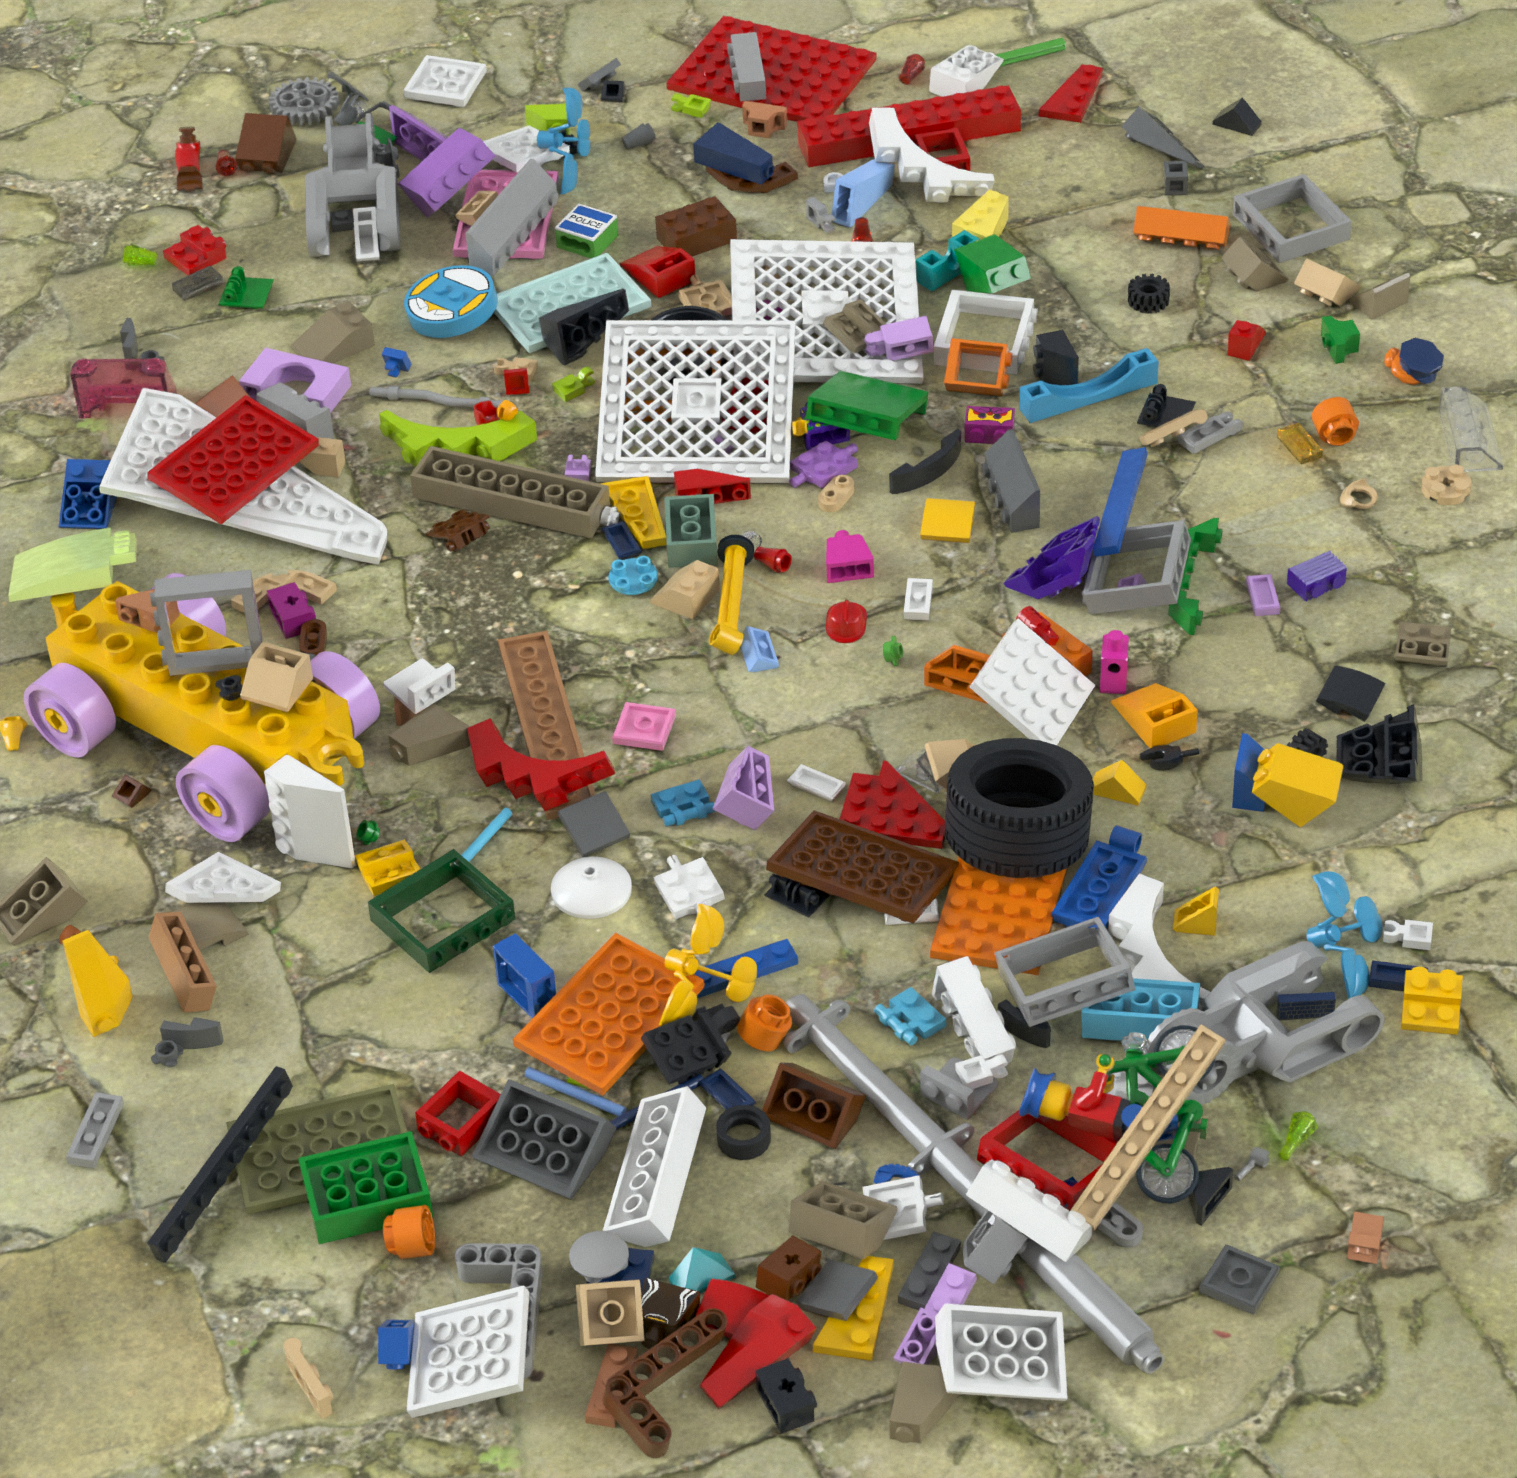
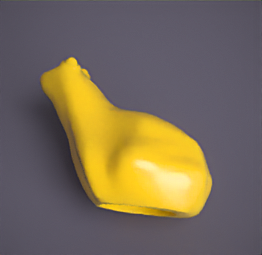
M20 716L5 717L0 721V732L4 738L7 751H18L21 734L27 727V722Z

